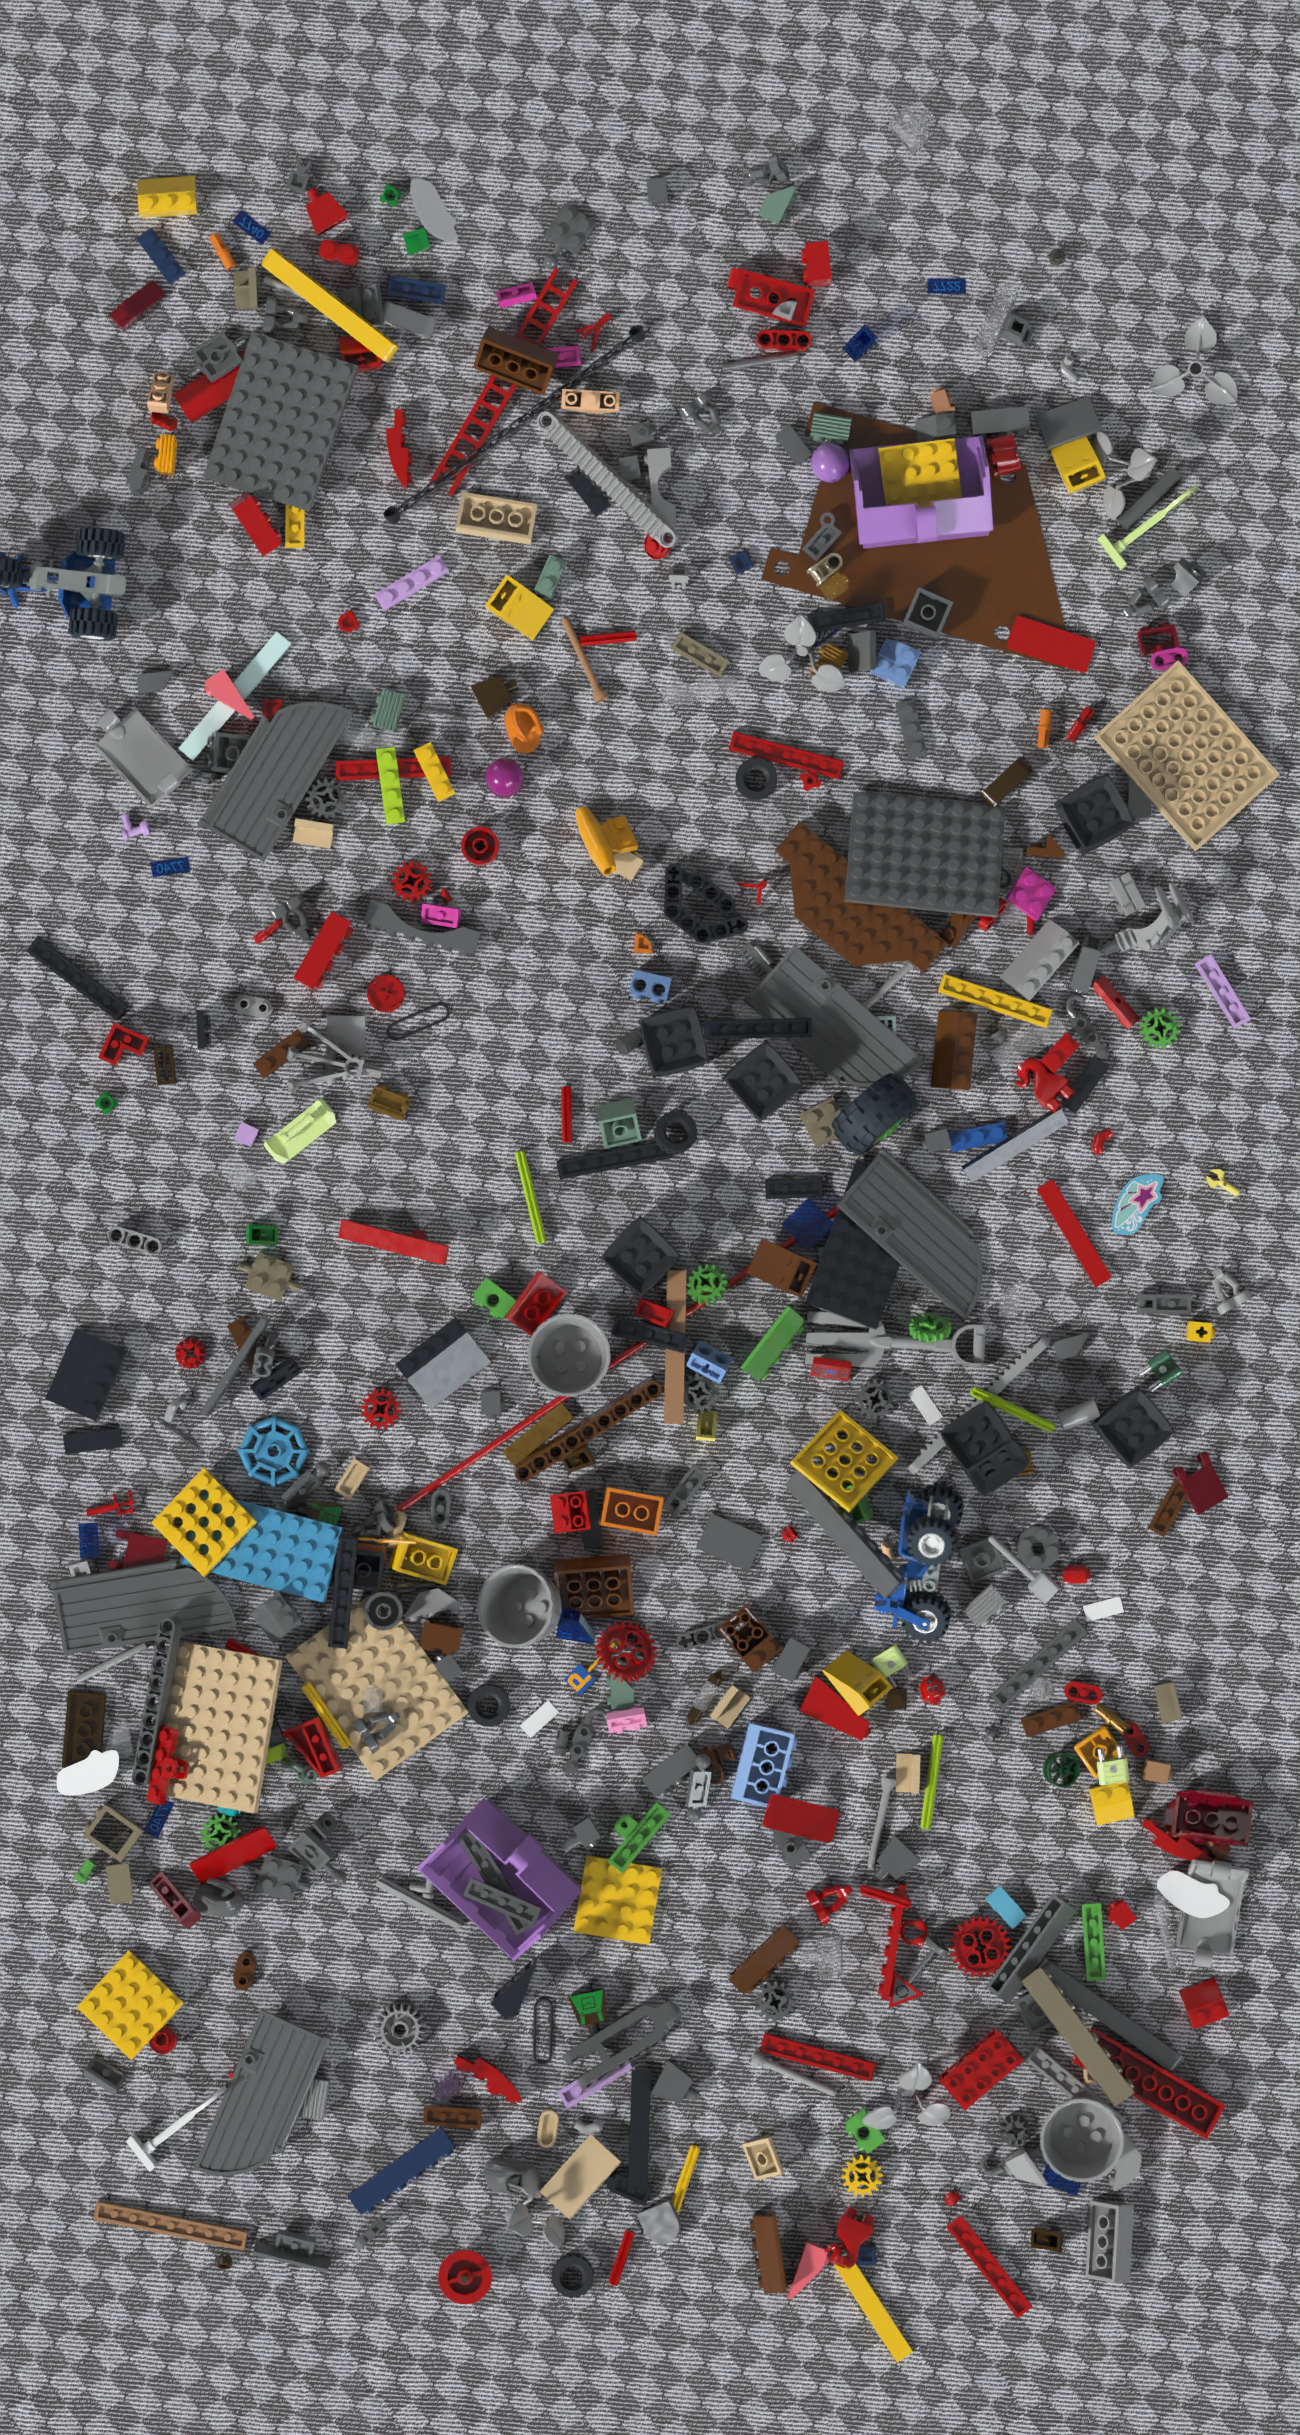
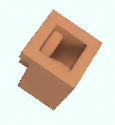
M943 387L933 389V393H930L929 397L934 414L954 413V406L950 407L952 405L950 393L946 394Z

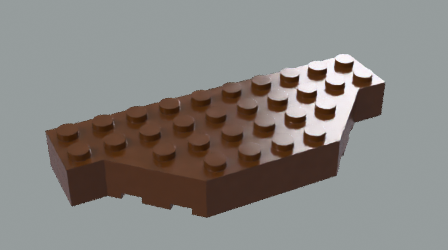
M800 821L775 850V854L788 863L790 867L794 918L853 967L908 962L923 974L947 945L944 939L906 908L844 902L848 861Z

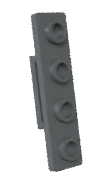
M278 2230L275 2245L256 2241L253 2255L261 2258L294 2264L298 2267H306L319 2272H328L331 2262L330 2258L313 2254L316 2238Z

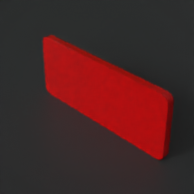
M243 350L238 352L241 359H243L245 353ZM240 366L212 384L207 376L203 374L174 394V398L190 422L197 421L229 400Z
M1017 616L1009 636L1007 648L1080 673H1085L1096 643L1092 639Z
M771 1794L762 1826L792 1835L831 1843L840 1812L833 1808Z
M261 1826L190 1862L189 1865L200 1884L205 1885L208 1878L217 1879L276 1849V1844L266 1827Z

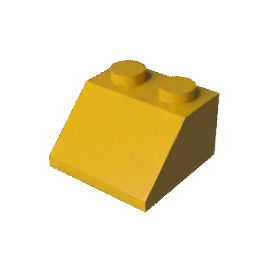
M1128 1782L1088 1788L1097 1826L1135 1817Z

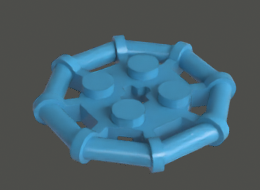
M272 1415L270 1418L247 1426V1432L240 1448L237 1449V1453L241 1456L249 1478L252 1477L271 1485V1487H275L278 1484L300 1476V1471L307 1455L310 1454V1450L307 1448L299 1425H294L276 1417V1415ZM272 1425V1431L269 1433L260 1435L257 1432L258 1430H261ZM276 1425L291 1432L287 1436L276 1431ZM255 1435L258 1439L254 1449H248L251 1439ZM291 1436H295L300 1450L293 1449L289 1439ZM277 1446L279 1454H275L273 1457L270 1456L269 1447ZM248 1453H253L257 1460V1465L254 1468ZM300 1453L294 1468H292L289 1463L293 1454ZM260 1467L265 1468L271 1471V1477L262 1474L257 1470ZM286 1467L290 1471L275 1477V1471Z

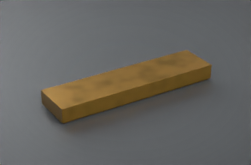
M561 1403L502 1452L515 1466L574 1417Z

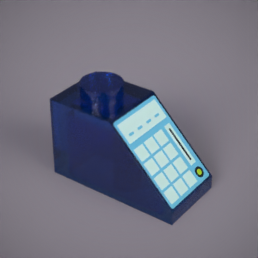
M561 1609L556 1638L594 1645L596 1632L581 1612H576L573 1609Z

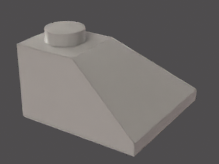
M1023 2147L1004 2160L1006 2163L1004 2168L1010 2176L1014 2175L1016 2179L1043 2186L1048 2184Z

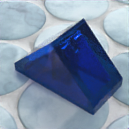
M865 324L847 342L843 349L856 362L877 344L878 338Z

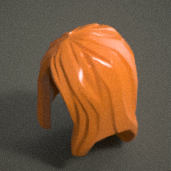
M512 704L504 715V724L509 740L518 753H530L540 745V736L544 734L543 724L535 710L528 704Z

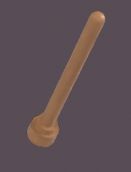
M564 617L562 624L594 690L592 697L595 703L602 702L609 698V695L603 687H600L570 620Z

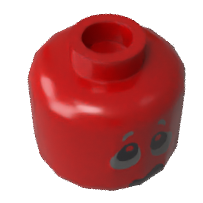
M929 1676L922 1679V1683L919 1684L921 1698L925 1703H930L931 1706L942 1703L941 1699L946 1696L942 1679L936 1676Z

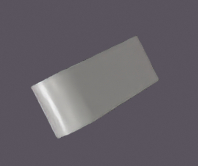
M384 302L383 315L385 324L430 339L436 324L435 319L396 304Z
M114 1226L108 1231V1239L112 1243L151 1255H157L163 1249L161 1240L118 1226ZM113 1231H121L122 1237L120 1240L115 1241L112 1238ZM134 1235L140 1237V1243L137 1246H133L130 1242L131 1237ZM157 1241L159 1245L158 1250L150 1251L149 1243Z

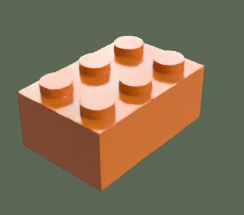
M605 1487L599 1525L657 1536L664 1498Z

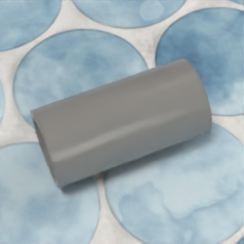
M1094 1399L1057 1413L1064 1431L1100 1417Z

